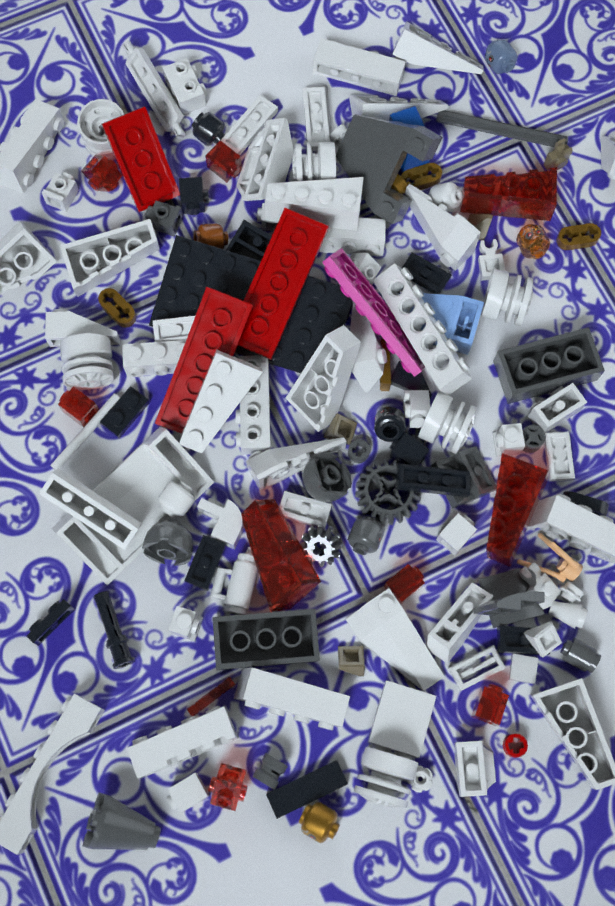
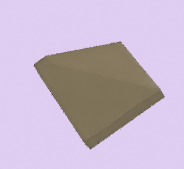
M469 215L467 221L481 232L478 240H485L493 215Z
M336 414L324 433V438L330 440L344 437L347 441L346 444L350 445L357 422Z
M338 646L339 670L357 676H364L363 646Z

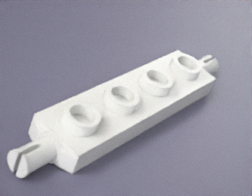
M130 41L124 42L122 47L128 54L125 64L163 128L168 132L174 131L177 139L184 138L186 134L180 126L184 115L148 55L142 48L134 49Z

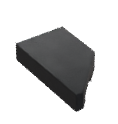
M401 361L398 362L391 378V385L403 390H429L422 372L414 377L411 372L405 371ZM429 390V398L431 399L432 394Z

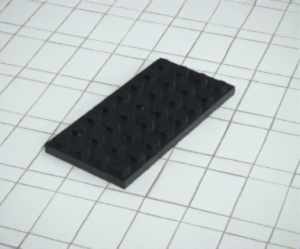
M176 235L149 326L153 327V320L196 316L206 287L244 301L261 261ZM308 276L272 360L268 359L269 364L302 373L325 335L343 325L346 326L353 300L342 293L340 285ZM237 346L234 352L244 356L258 355L240 346Z

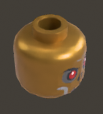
M316 802L313 805L308 804L299 819L302 833L318 843L325 842L328 837L333 840L340 827L336 823L338 818L337 812L321 802Z

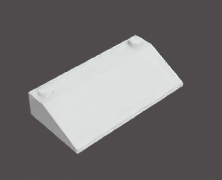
M159 427L92 490L142 523L125 550L69 513L52 530L108 585L144 551L142 549L144 538L152 526L178 518V516L175 519L159 508L158 497L169 482L177 484L180 481L184 482L193 489L190 494L196 500L214 481L189 453L179 445V442L167 429Z

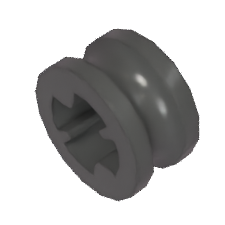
M361 439L351 442L348 448V457L351 461L363 463L369 457L370 447L367 442ZM357 446L362 447V450L365 449L361 457L356 456V452H352V450H356Z

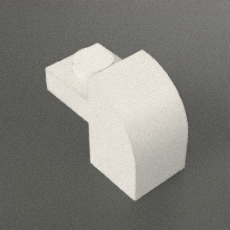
M201 498L197 506L199 513L217 520L211 537L226 543L228 547L235 550L243 533V519L239 508L229 499L225 507L222 508V504L217 500L209 498L207 501Z

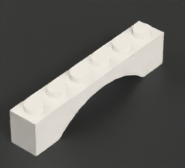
M73 694L72 698L68 697L61 708L63 713L58 721L55 720L51 724L47 732L50 736L45 744H41L37 748L33 757L36 759L31 769L28 767L23 772L20 778L21 786L17 793L13 792L5 804L8 808L3 817L0 816V845L16 855L24 853L37 830V797L47 770L56 757L69 745L82 737L92 734L105 711L79 695Z

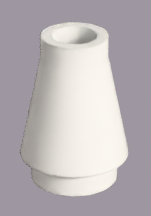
M554 601L551 604L548 615L554 616L574 629L575 627L582 629L588 609L582 608V605Z

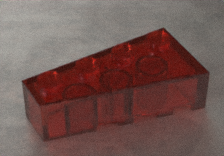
M557 167L549 168L548 171L542 172L535 169L523 174L507 172L503 176L487 174L465 177L461 191L463 197L460 204V212L551 221L557 206Z
M502 453L486 552L487 558L511 567L548 482V470Z
M254 500L241 515L270 612L289 610L313 590L321 580L276 500Z

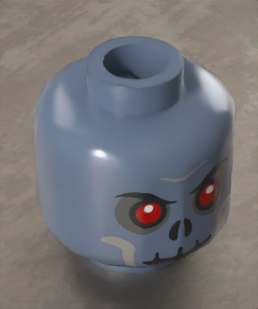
M506 40L491 42L485 53V61L496 74L512 71L518 58L517 52Z

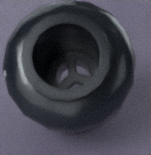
M201 112L191 125L193 127V135L205 146H211L213 143L218 145L219 141L226 135L223 133L225 128L224 122L212 112L205 114Z
M391 406L380 409L374 419V430L379 439L385 442H393L395 439L402 438L406 429V421L402 411Z

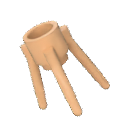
M538 533V537L561 557L556 565V568L559 570L558 573L539 566L541 573L555 577L562 583L566 579L571 582L574 581L581 573L583 565L571 558L555 542L550 541L542 533ZM520 559L517 560L518 564L527 568L532 564Z

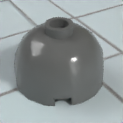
M320 452L305 465L302 474L306 491L311 497L320 502H333L342 498L348 493L347 491L352 485L351 475L344 462L339 464L335 460L337 456L333 453Z
M176 520L160 522L147 531L142 549H144L143 553L149 559L161 564H165L164 559L175 560L174 566L184 565L191 560L193 538L191 533Z

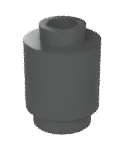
M575 637L571 641L567 639L560 652L563 654L562 660L584 672L589 671L592 673L601 659V655L597 653L595 648Z

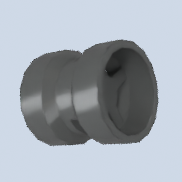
M265 753L262 758L263 764L259 769H256L253 777L275 790L279 783V776L285 773L288 766Z

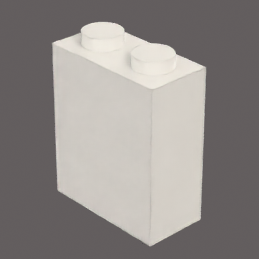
M386 680L368 743L373 744V749L384 752L390 749L398 752L397 756L410 760L413 757L420 758L436 696Z

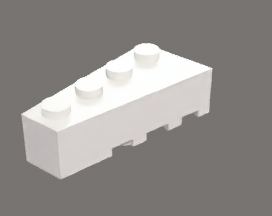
M36 99L21 117L20 127L14 126L10 132V140L7 143L2 142L0 145V185L23 194L27 187L32 185L37 169L43 165L45 154L52 148L56 134L63 128L64 119L60 108Z
M151 219L60 245L73 290L77 297L158 251L159 245Z
M344 325L325 335L286 396V399L318 432L330 425L335 415L339 412L361 344Z
M216 349L181 434L179 445L202 453L263 372L262 368Z
M562 494L535 502L525 528L532 531L535 528H540L547 531L545 536L549 538L569 540V546L580 550L591 549V555L615 564V524L613 519L607 516H598L592 513L591 508L584 505H576L570 502L571 499Z
M581 678L532 695L531 698L591 787L599 790L614 785L615 762L583 679Z
M220 706L205 711L206 714L198 718L192 716L182 720V725L172 728V726L162 728L156 731L158 735L148 739L146 735L133 740V746L128 747L127 750L137 779L144 778L238 739L228 710L225 707L220 708Z

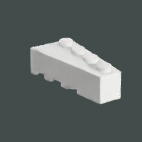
M363 177L268 183L265 198V221L278 222L284 208H287L328 225L329 228L357 231Z
M251 667L242 669L234 699L244 701V706L254 709H260V706L270 708L269 713L283 717L285 713L295 715L293 720L309 724V720L319 722L318 727L333 731L334 726H343L350 696Z

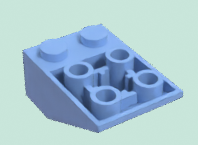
M423 293V301L425 303L428 302L434 309L435 314L433 317L436 321L439 320L446 328L447 332L444 334L447 339L450 338L458 348L456 352L468 355L484 302L461 295ZM426 323L422 325L421 330L425 328Z

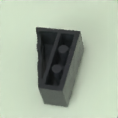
M243 220L226 250L261 261L272 236Z

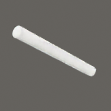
M114 393L50 465L54 470L60 469L98 427L102 418L120 399L119 396Z

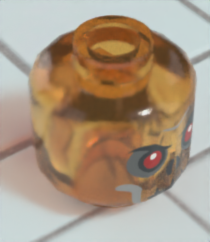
M528 224L524 226L516 238L522 255L528 259L542 258L550 247V240L544 228L540 225Z

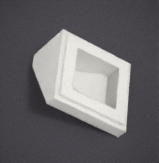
M552 622L524 632L526 638L541 657H545L562 643Z

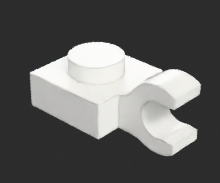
M533 562L529 568L524 566L519 574L530 585L527 590L528 592H545V602L539 605L542 609H546L551 606L561 590L546 573L540 574L539 566Z

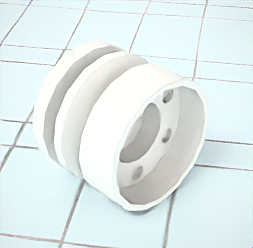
M97 99L90 101L82 107L78 114L77 125L85 147L92 156L100 160L116 159L101 123L124 115L123 110L110 100Z
M301 143L295 144L292 157L294 182L336 179L335 143H319L317 154H313L310 143L306 144V154H302Z
M493 269L486 290L481 317L496 320L500 312L504 311L505 323H509L512 314H515L514 325L521 326L531 305L533 278L526 277L522 287L520 286L522 275H517L513 284L508 283L509 272Z
M83 333L66 337L61 341V360L65 363L62 366L64 374L62 380L66 387L77 390H91L112 384L114 381L113 364L109 361L112 357L111 341L108 337L95 333Z
M438 391L418 437L433 444L437 437L441 435L443 436L441 447L443 449L446 448L450 439L454 441L450 452L456 454L470 434L475 422V411L477 408L471 406L467 415L462 414L465 402H461L458 408L453 410L451 409L453 397Z
M366 747L361 764L372 770L371 775L359 774L357 779L368 782V786L363 788L355 785L354 792L368 801L390 808H407L409 801L397 797L399 792L411 794V790L402 786L401 781L402 779H415L418 762Z

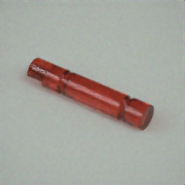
M229 676L218 687H215L196 701L195 704L188 707L187 711L191 716H195L199 711H202L219 698L222 693L224 694L236 684Z

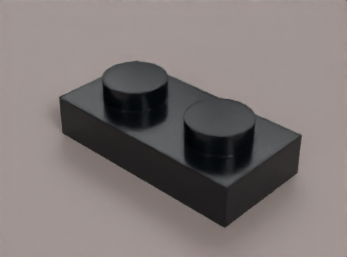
M413 252L402 266V268L406 267L412 274L413 279L411 281L434 294H441L452 274Z
M130 386L102 418L100 424L120 439L150 404V401Z
M203 535L185 577V583L208 591L227 544Z
M64 599L61 602H55L48 609L49 614L43 620H37L29 628L30 633L26 637L32 643L39 646L75 609Z
M498 626L497 653L539 655L524 634V632L532 628Z

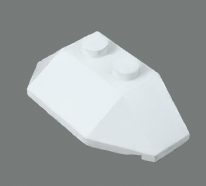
M286 118L267 120L264 124L265 128L257 134L248 147L236 185L244 201L263 200L266 198L268 183L285 182L294 154L289 124Z

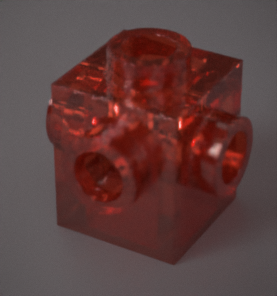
M95 155L81 170L89 180L88 184L95 191L110 192L119 185L118 181L123 176L118 170V165L105 155Z
M221 763L217 777L212 776L208 792L212 793L210 804L236 811L238 802H244L248 786L243 785L247 770Z

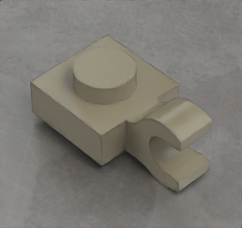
M565 138L557 141L554 151L548 153L543 165L547 172L555 168L559 170L568 163L573 150L567 144L565 145Z

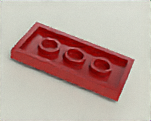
M145 106L101 123L138 212L146 210L149 205L154 206L155 201L163 203L180 196L179 189Z

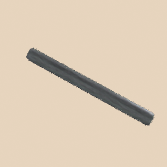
M446 110L438 112L436 118L438 123L555 147V143L563 138L566 139L565 145L568 143L567 136Z

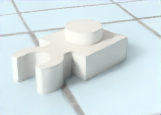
M496 239L492 241V248H487L484 240H481L479 245V251L482 254L478 258L481 281L490 280L493 269L505 271L503 255L495 254L498 247Z

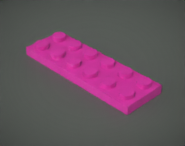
M341 248L322 262L325 265L326 273L338 281L341 285L342 293L354 301L356 304L355 308L360 315L367 317L371 322L372 330L377 335H381L386 341L388 350L400 358L401 365L405 371L411 372L414 377L422 372L425 366L390 308L345 251Z

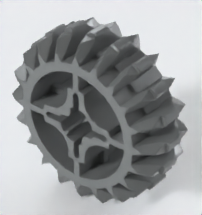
M387 459L383 461V466L378 461L374 462V469L367 466V474L361 473L359 478L362 481L356 483V487L360 490L355 492V497L362 498L357 502V505L360 507L366 505L362 513L365 515L371 512L370 517L374 519L376 516L380 517L379 522L381 525L384 519H388V524L393 525L394 518H396L398 523H402V515L409 519L412 515L409 510L416 511L418 506L415 503L421 501V497L416 495L421 492L408 491V500L403 504L398 494L399 490H396V479L388 481L383 477V475L396 477L397 460L393 461L392 466L389 465ZM372 481L376 483V488L379 491L373 500H371L368 492V487ZM393 488H395L393 490L392 495L387 494L382 496L384 494L385 489L389 491L390 489L392 490ZM388 503L394 508L397 507V509L387 510L378 506Z

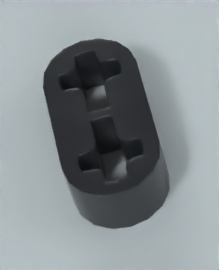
M565 491L563 495L571 499L570 502L576 505L587 506L592 509V513L598 516L607 515L608 503L576 492Z

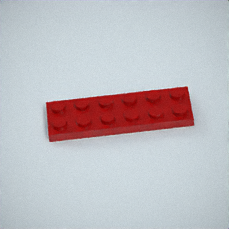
M284 208L244 299L245 302L253 304L237 346L272 360L327 235L328 225Z
M206 287L155 424L182 434L216 349L231 356L234 355L253 304Z

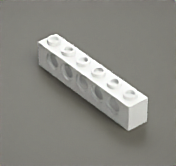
M394 263L377 276L373 282L438 389L450 395L472 379L468 372L470 367L464 358H459L456 351H458L456 344L445 336L444 333L447 330L444 325L433 317L435 314L434 309L428 302L425 303L422 297L424 294L422 290L411 282V279H413L412 274L406 267L401 268ZM426 323L425 328L421 330L422 325ZM437 341L436 347L432 349V345ZM449 360L448 365L443 368L445 361Z

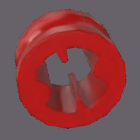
M516 733L505 737L502 745L504 752L513 758L522 757L528 749L525 737ZM513 738H517V743L521 742L522 745L521 748L517 749V753H513V749H509V743L513 742Z

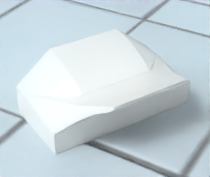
M482 741L455 742V767L459 796L487 795L488 788L496 782L493 752L483 747Z

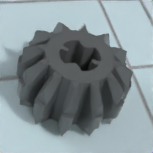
M319 524L317 530L311 526L308 529V533L302 535L301 538L304 542H301L300 549L306 550L302 555L303 558L311 557L310 565L318 561L321 568L324 566L325 561L332 565L334 558L340 557L339 549L342 548L343 543L337 541L340 537L339 533L331 534L332 526H329L327 531L324 530L323 524ZM320 542V545L324 543L326 545L325 549H323V546L319 548L317 543Z

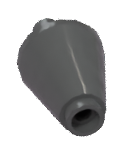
M98 793L94 804V814L90 813L86 825L88 830L82 847L118 850H147L149 847H156L161 827L155 826V822L110 795Z

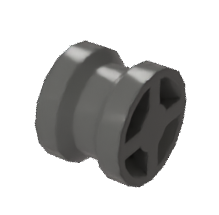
M529 425L524 428L525 447L523 451L535 453L540 449L546 438L545 432L541 427Z

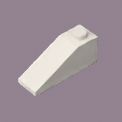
M64 309L46 312L45 339L50 347H60L61 341L66 337L83 333L104 335L110 339L111 345H121L117 331Z
M472 582L428 634L427 649L448 663L463 645L481 617L480 614H474V608L491 601L493 595Z

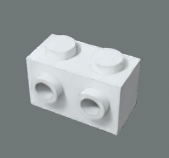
M187 58L162 67L165 82L183 115L206 106V88L203 83L199 84L197 80L199 75L194 65L191 66Z
M573 383L565 388L561 386L553 391L551 397L545 401L540 399L531 406L532 411L528 418L534 425L541 427L547 433L580 412L587 401Z

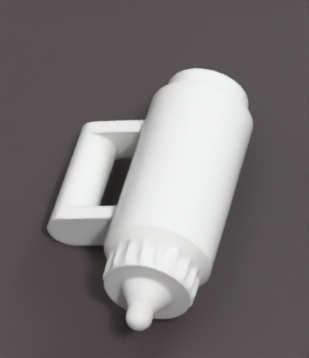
M248 547L247 552L238 555L237 560L234 562L233 570L217 568L210 597L224 600V605H226L225 612L243 615L249 610L259 569V559L254 556L253 547ZM231 575L226 596L221 595L225 576Z

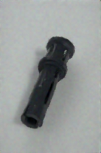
M103 591L95 594L93 598L95 599L108 638L106 647L110 649L114 660L113 669H120L133 664L135 658L131 657L127 645L128 637L122 634L109 595L110 593L109 591Z

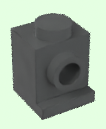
M155 201L154 206H148L145 218L147 220L151 219L155 231L175 237L182 222L183 214L180 206L174 207Z

